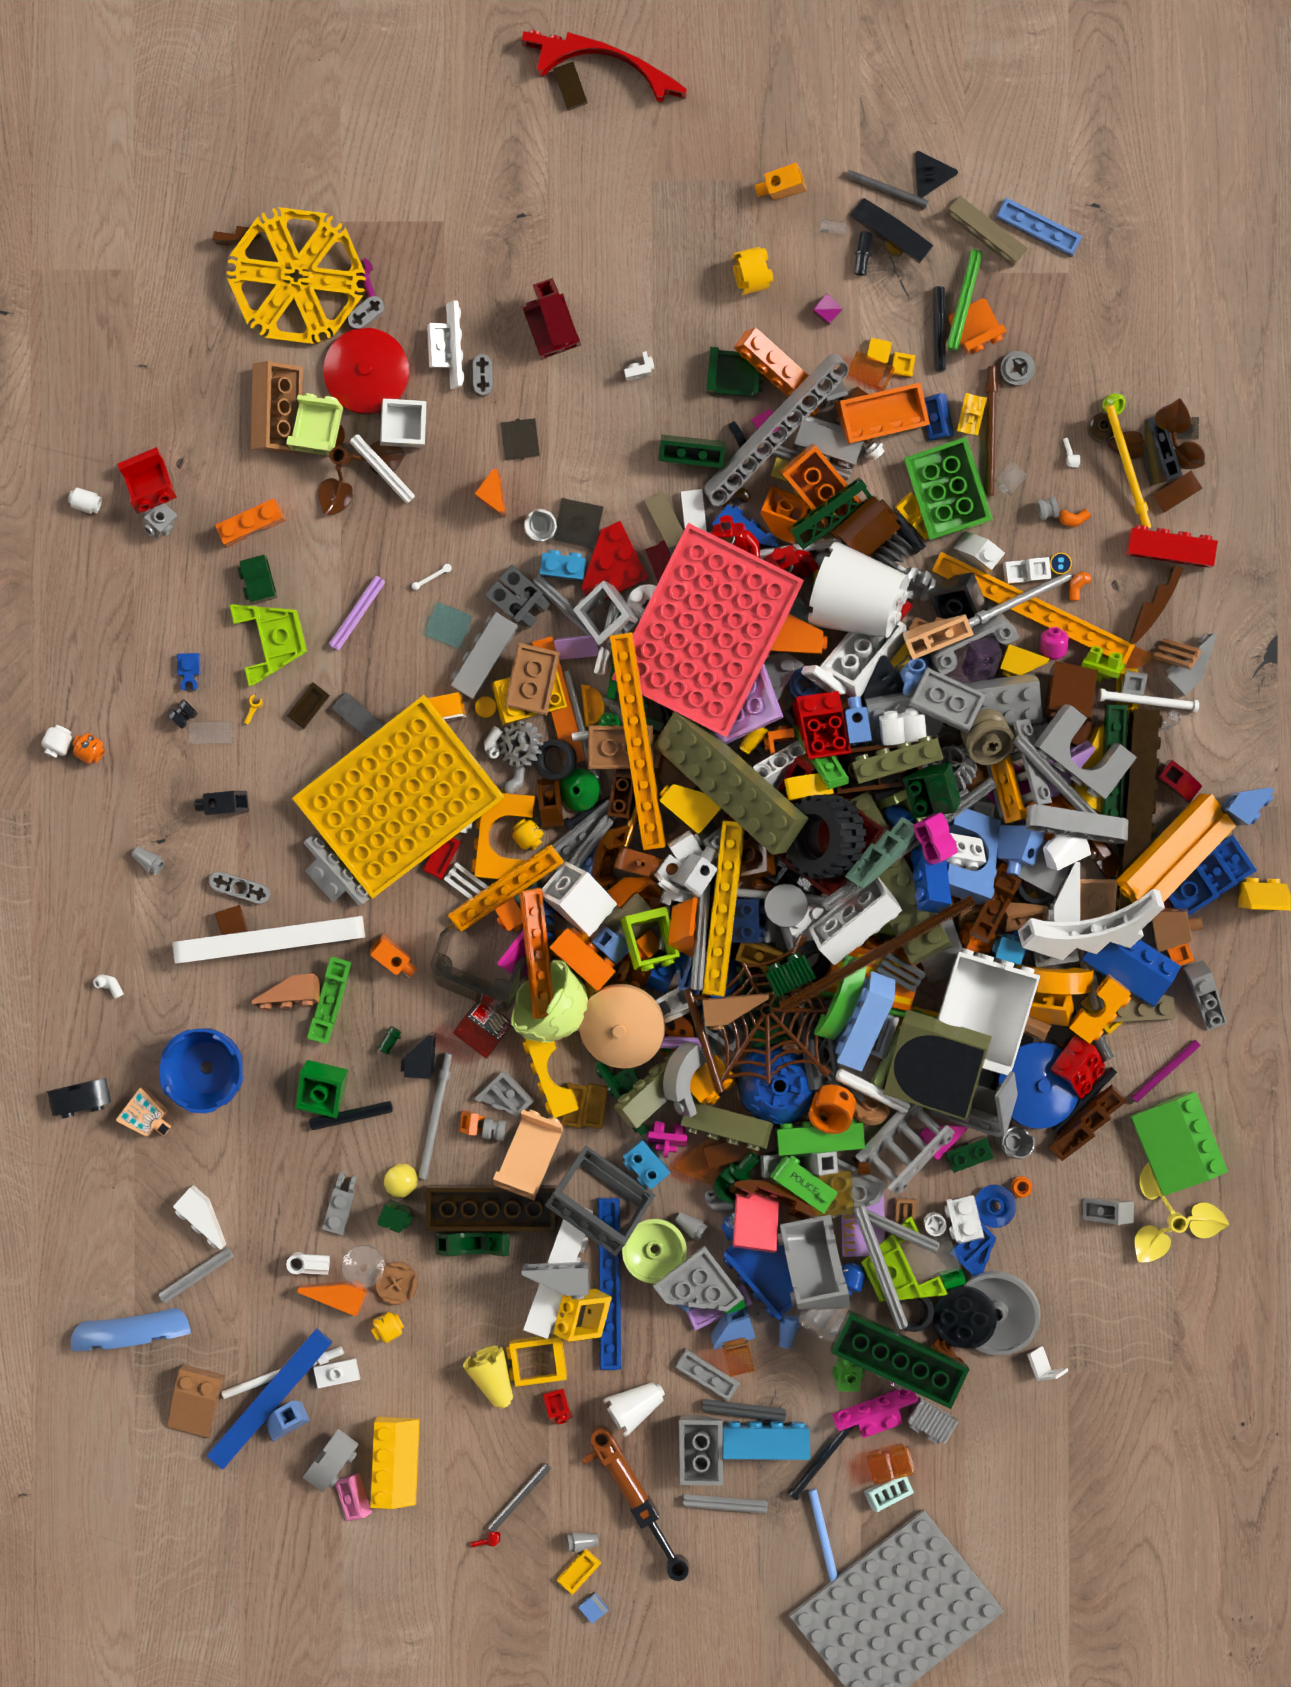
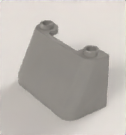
M1001 613L990 618L989 622L983 625L978 624L971 627L974 635L926 655L930 657L932 670L942 675H947L957 666L955 650L986 635L989 641L996 640L1003 644L1004 647L1020 639L1016 628Z
M831 1214L781 1224V1233H777L779 1246L784 1245L794 1292H790L792 1306L797 1305V1309H843L850 1307L849 1292L843 1276L836 1238L832 1229Z

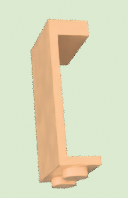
M522 1110V1119L500 1171L495 1173L493 1182L494 1186L535 1200L563 1133V1125L555 1118L549 1117L547 1119L541 1117L534 1110Z

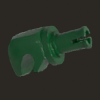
M749 1151L748 1155L739 1164L732 1162L716 1177L713 1189L722 1201L733 1203L736 1199V1194L729 1192L730 1187L737 1181L751 1180L748 1172L760 1161V1158L754 1152Z

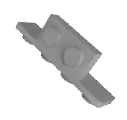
M316 833L303 842L317 858L305 872L333 903L345 892L359 906H362L371 898L350 870Z

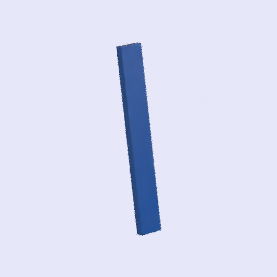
M619 1197L598 1198V1218L620 1233ZM598 1244L599 1291L612 1297L603 1333L600 1337V1370H621L620 1252L615 1256Z
M316 1328L213 1447L207 1457L223 1470L333 1341Z

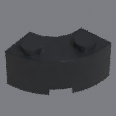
M106 1078L47 1091L52 1116L61 1115L62 1119L75 1116L74 1112L91 1108V1112L103 1110V1105L111 1103Z

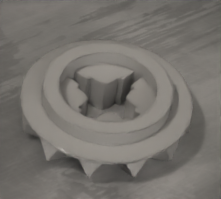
M1013 351L1007 354L1002 360L1000 367L1002 378L1009 384L1016 386L1026 384L1031 380L1035 372V363L1032 357L1023 351ZM1014 363L1017 365L1025 364L1021 369V375L1018 372L1010 373L1014 368Z

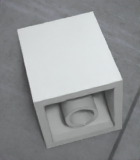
M566 861L542 888L543 899L578 931L589 937L598 929L602 921L611 914L617 905L588 872Z

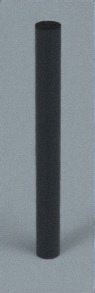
M1110 1067L1092 1086L1090 1092L1078 1100L1070 1115L1059 1124L1053 1126L1052 1129L1058 1134L1117 1072Z

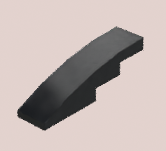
M865 198L861 200L850 215L881 240H886L901 253H906L919 264L933 247V244Z

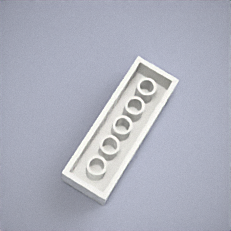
M585 1208L586 1210H588L589 1212H591V1213L593 1214V1210H590V1209ZM563 1219L547 1263L580 1262L581 1258L578 1257L579 1252H584L588 1238L585 1237L584 1233ZM539 1284L523 1330L548 1339L549 1334H553L557 1319L556 1314L559 1311L563 1294Z

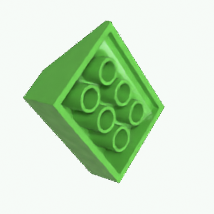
M966 437L904 458L930 540L994 521L969 440Z
M1186 1091L1130 1116L1162 1196L1209 1181L1228 1172L1196 1092Z

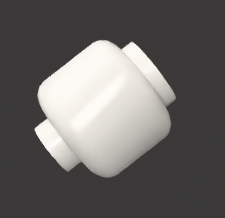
M59 725L48 728L41 742L42 747L46 749L44 753L53 758L65 756L73 742L71 731Z

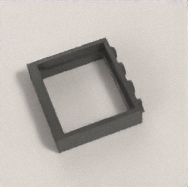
M585 1145L545 1206L616 1256L625 1246L654 1199L655 1194ZM579 1165L639 1206L622 1235L562 1192Z

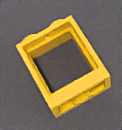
M590 1289L589 1295H585L583 1299H572L571 1296L563 1294L553 1334L568 1342L601 1337L612 1297L597 1289ZM581 1305H586L581 1327H576Z
M553 1334L549 1335L548 1339L538 1336L511 1340L510 1347H506L508 1360L512 1359L513 1367L509 1368L510 1380L515 1381V1387L567 1379L563 1341L559 1336ZM553 1344L557 1373L521 1378L517 1348Z

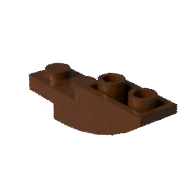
M616 769L613 777L608 816L629 819L635 798L631 769Z

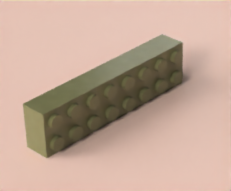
M674 711L653 746L772 855L786 853L808 820V817L709 728Z
M869 791L850 800L852 806H855L861 814L885 831H891ZM905 856L901 857V859L899 858V860L895 861L878 876L902 909L895 919L889 921L896 936L901 935L906 930L908 931V929L920 924V922L928 920V918L930 919L933 915L935 916L936 913L918 910L917 900L915 899L916 890L913 870ZM942 923L941 925L939 924V927L936 925L937 928H931L932 931L929 929L927 934L924 932L922 936L919 935L920 938L917 936L918 939L915 938V940L912 939L913 941L910 940V943L903 944V949L913 965H917L953 945Z

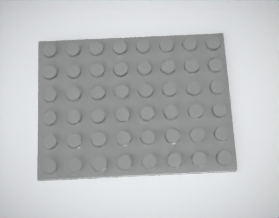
M923 1509L842 1572L833 1582L828 1583L796 1608L789 1616L845 1687H908L1001 1615L1004 1610Z

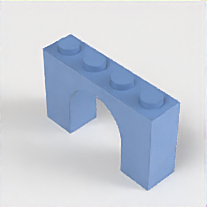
M966 809L948 823L949 833L982 839L986 863L978 867L976 871L967 870L950 863L947 864L951 895L961 899L970 895L978 905H982L992 899L994 895V878L997 873L995 867L1000 820Z

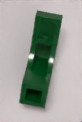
M447 1231L436 1233V1255L448 1257L464 1254L510 1256L509 1234H505L503 1231Z

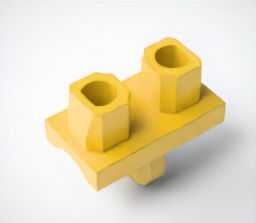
M965 393L956 432L978 436L986 397Z

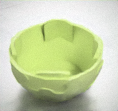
M553 960L550 963L553 999L547 1008L546 1013L548 1015L546 1017L533 1018L529 980L521 985L516 994V1004L512 1012L511 1025L516 1032L526 1039L537 1042L560 1040L576 1031L584 1019L583 1013L587 1010L588 1003L585 985L580 976L563 960Z

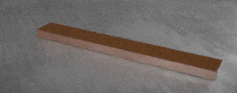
M820 1115L822 1121L827 1119L824 1115ZM806 1118L794 1122L793 1126L802 1125L803 1121H810V1119ZM775 1127L772 1128L767 1149L760 1148L759 1151L747 1148L746 1143L740 1142L739 1146L726 1141L703 1147L708 1168L743 1160L749 1151L760 1155L777 1150Z

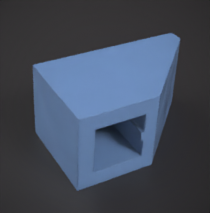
M747 1306L744 1309L723 1314L710 1334L714 1350L756 1338Z
M292 1400L275 1410L266 1419L264 1424L272 1441L275 1442L308 1423L310 1419L302 1402Z

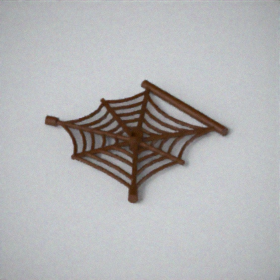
M799 934L795 942L796 946L773 960L757 964H746L745 961H742L741 965L743 968L726 985V989L733 985L744 971L748 978L738 990L729 996H736L749 982L752 988L746 995L752 994L754 991L756 994H760L761 992L758 987L769 986L770 984L769 982L756 983L754 978L766 977L765 973L752 975L749 968L775 963L791 953L798 952L799 955H802L800 947H803L807 937ZM803 985L800 986V989H801L802 991H803V989H804V986H803ZM691 987L683 990L716 1094L724 1091L722 1084L725 1080L739 1076L758 1077L766 1080V1084L769 1085L771 1078L779 1070L791 1064H814L825 1078L831 1073L825 1064L822 1065L819 1062L818 1035H815V1057L808 1050V1039L814 1020L818 1013L826 1015L828 1011L818 994L816 998L822 1008H815L812 1001L808 999L807 1002L811 1008H803L797 1004L798 1008H790V1011L788 1010V1012H793L795 1015L791 1019L789 1028H787L783 1024L787 1012L785 1011L784 1013L781 1007H773L772 1004L776 996L773 991L769 992V996H771L769 1001H764L761 1003L762 1006L753 1008V1010L761 1012L757 1021H755L751 1011L747 1012L753 1024L749 1034L744 1015L740 1016L745 1029V1040L741 1047L736 1024L732 1021L731 1024L736 1038V1055L730 1064L725 1028L721 1029L726 1046V1063L724 1074L720 1078L696 1000L703 1002V999L711 998L709 996L712 995H694ZM792 990L789 991L790 996H793ZM781 995L780 999L781 1001H784L785 999L783 995ZM769 1006L771 1012L765 1013L763 1007ZM773 1012L783 1013L781 1014V1017L779 1019ZM800 1013H806L800 1024L797 1036H795L791 1032L794 1021ZM814 1013L809 1022L803 1045L799 1041L803 1026L809 1014ZM769 1016L777 1023L776 1025L770 1027ZM764 1018H765V1028H763V1027L760 1026V1024H761V1022L763 1021ZM781 1027L783 1030L775 1032L770 1036V1032L775 1028ZM757 1029L765 1032V1039L752 1037ZM787 1034L792 1039L780 1042L770 1048V1040L777 1035ZM749 1041L765 1043V1051L745 1048ZM796 1043L800 1048L785 1050L777 1054L770 1061V1053L782 1045ZM744 1052H755L766 1056V1064L756 1061L737 1060ZM788 1053H805L812 1060L789 1061L771 1073V1065L778 1058ZM752 1064L766 1068V1076L753 1072H740L731 1075L729 1073L734 1065Z

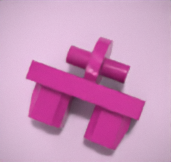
M654 1121L651 1131H649L648 1143H656V1151H664V1158H668V1152L677 1153V1146L686 1147L687 1135H685L684 1126L673 1124V1132L670 1134L664 1133L665 1123Z

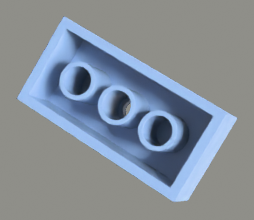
M873 971L870 972L868 978H864L862 992L844 1031L840 1032L836 1043H838L835 1053L838 1054L837 1063L861 1072L895 997V980Z

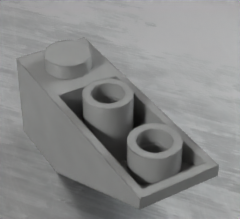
M1215 632L1210 635L1206 633L1197 641L1199 645L1196 648H1199L1202 653L1191 670L1176 665H1171L1166 670L1168 675L1164 677L1165 680L1181 696L1187 695L1202 680L1217 636Z
M1201 960L1184 967L1183 970L1206 1030L1210 1031L1227 1024L1213 974L1206 963Z

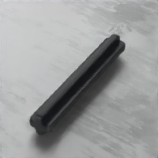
M943 286L933 288L935 372H944L946 370L945 287Z
M391 1101L339 1112L337 1118L329 1116L311 1118L309 1120L311 1130H317L392 1113L393 1105Z

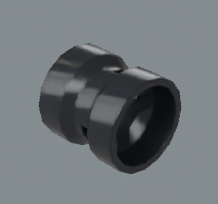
M184 699L178 703L176 709H172L167 713L181 729L187 725L189 719H194L198 715L196 710Z

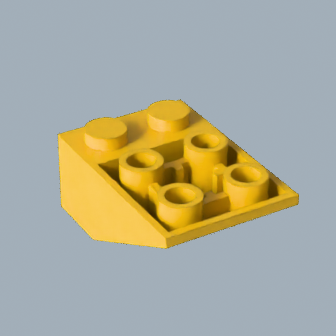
M556 671L548 713L567 707L558 671ZM510 678L494 681L491 684L502 726L540 715L504 706Z

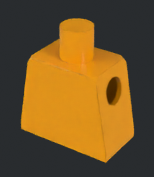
M797 163L764 174L766 181L755 184L758 197L770 194L773 200L807 191L802 171Z

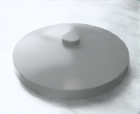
M988 1271L973 1276L966 1281V1284H963V1286L974 1287L985 1293L993 1302L997 1312V1325L992 1337L984 1345L975 1349L990 1355H1009L1022 1350L1032 1341L1040 1323V1306L1036 1295L1024 1281L1006 1272Z

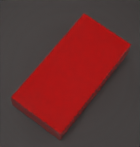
M451 838L430 854L423 871L442 880L461 841Z

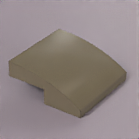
M635 893L622 909L616 905L611 914L602 922L615 934L620 932L624 936L620 920L625 916L652 909L640 895ZM658 921L632 926L635 940L648 932Z

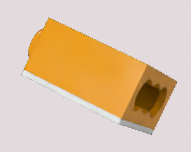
M459 692L427 698L445 722L467 718L463 697Z

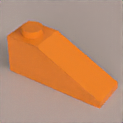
M347 1281L301 1285L297 1293L357 1317L368 1289L364 1288L365 1285L358 1281H353L352 1283Z

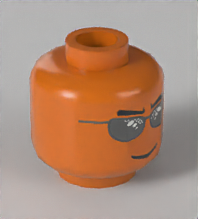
M85 733L82 736L78 735L72 742V746H74L73 755L86 764L98 763L105 753L103 741L91 733Z

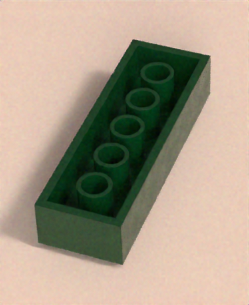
M849 1309L830 1348L832 1354L949 1409H952L970 1370L967 1364Z

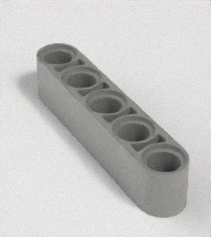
M1037 804L1027 806L1026 829L1113 844L1128 842V820L1125 818Z

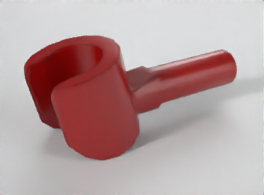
M489 1532L488 1539L471 1542V1547L481 1545L496 1546L500 1542V1532Z

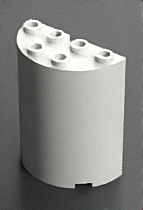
M961 948V951L957 952L938 1020L949 1025L968 1028L992 1036L983 1068L1008 1075L1014 1066L1040 975L1034 974L1035 969L1022 966L1020 970L1014 968L1015 963L996 958L994 962V957L979 952H976L974 956V951Z

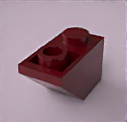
M1167 760L1155 776L1158 781L1188 803L1193 800L1202 788V785L1187 770L1173 760Z

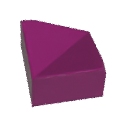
M826 293L813 309V313L827 325H830L843 308Z

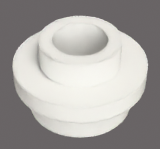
M872 442L865 448L866 453L864 457L866 459L869 458L870 461L876 460L885 451L882 448L883 444L881 442L877 444Z

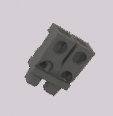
M511 565L499 579L515 594L513 595L497 581L485 596L517 623L521 622L523 625L531 628L537 619L529 611L535 606L544 613L550 604L543 596L544 593L515 566Z

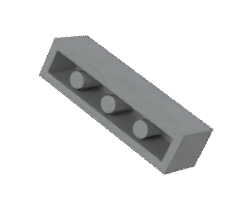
M495 612L494 616L489 615L484 623L486 629L483 634L478 633L473 641L475 647L471 652L467 651L461 661L464 665L460 670L456 669L450 679L453 681L451 686L474 700L519 628L518 625Z

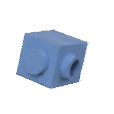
M607 926L592 941L616 965L629 952L628 946L625 943V937L620 932L615 934Z

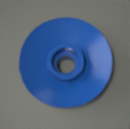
M989 1185L981 1189L977 1194L975 1201L980 1221L984 1225L1000 1228L1012 1221L1016 1213V1201L1013 1194L1007 1188L1001 1185ZM996 1202H999L1001 1205L999 1210L995 1208Z

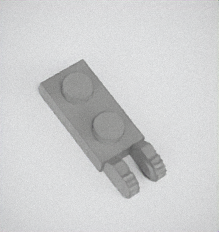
M342 1172L339 1173L336 1187L333 1189L322 1230L343 1235L358 1178L352 1176L349 1190H343L341 1187L345 1179V1173Z

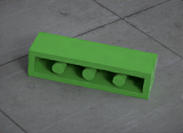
M853 1117L849 1129L839 1134H829L820 1131L812 1125L811 1121H803L802 1125L793 1126V1123L780 1124V1127H775L777 1154L779 1156L865 1149L863 1122L857 1121L855 1117Z

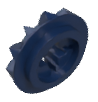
M803 667L796 669L790 676L788 685L791 694L795 698L821 694L822 688L810 679L808 683L813 689L805 688L802 691L803 685L798 680L804 681L807 679L801 673Z

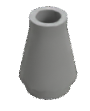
M139 846L133 851L131 856L148 874L157 875L165 863L161 856L144 850Z
M680 1212L675 1220V1223L692 1239L695 1238L698 1241L708 1227L704 1224V1221Z
M572 1532V1534H567L568 1552H574L575 1554L592 1547H598L599 1545L597 1533Z

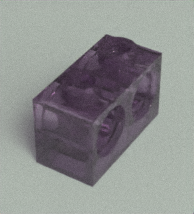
M995 636L970 642L964 662L962 663V671L968 677L970 683L995 676L1002 656V651Z

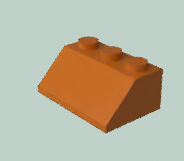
M567 927L549 948L594 989L599 991L615 973L616 970L613 968L615 964L607 956L604 959L597 954L599 949L591 942L586 944L581 939L583 935L575 927L572 929Z

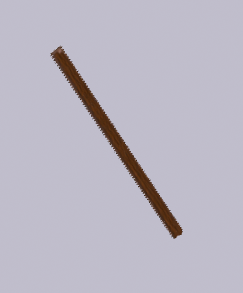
M966 896V898L961 899V901L959 900L954 905L952 904L949 908L947 907L942 912L940 911L935 916L933 915L930 919L928 918V920L920 922V924L913 926V928L911 927L908 931L906 930L901 935L899 934L894 939L892 938V940L887 941L882 946L880 945V947L873 949L870 953H865L860 958L858 957L853 962L851 961V964H846V966L841 967V969L839 968L834 973L832 972V974L827 975L822 980L820 979L815 984L812 983L813 985H810V987H805L803 991L800 990V992L798 991L793 996L791 995V998L788 997V999L786 998L781 1003L779 1002V1006L784 1013L785 1011H790V1008L793 1009L792 1007H798L797 1004H802V1001L805 1003L807 999L810 1000L809 997L812 999V996L819 995V992L822 993L821 990L824 992V989L831 988L833 983L835 985L836 983L838 984V981L841 982L840 980L843 981V978L850 977V974L858 973L857 970H862V967L865 969L864 966H870L869 963L872 965L874 960L876 962L877 960L879 961L881 956L884 958L883 955H885L886 957V954L889 955L888 952L891 954V951L898 950V947L901 948L900 946L903 947V944L910 943V940L918 939L917 936L920 938L919 935L922 936V933L926 932L927 934L929 929L932 931L931 928H937L936 925L939 927L941 922L944 924L943 921H945L946 923V920L949 921L948 918L951 920V917H956L955 914L958 916V913H963L962 910L965 912V909L968 910L967 908L970 909V906H975L976 902L972 896Z

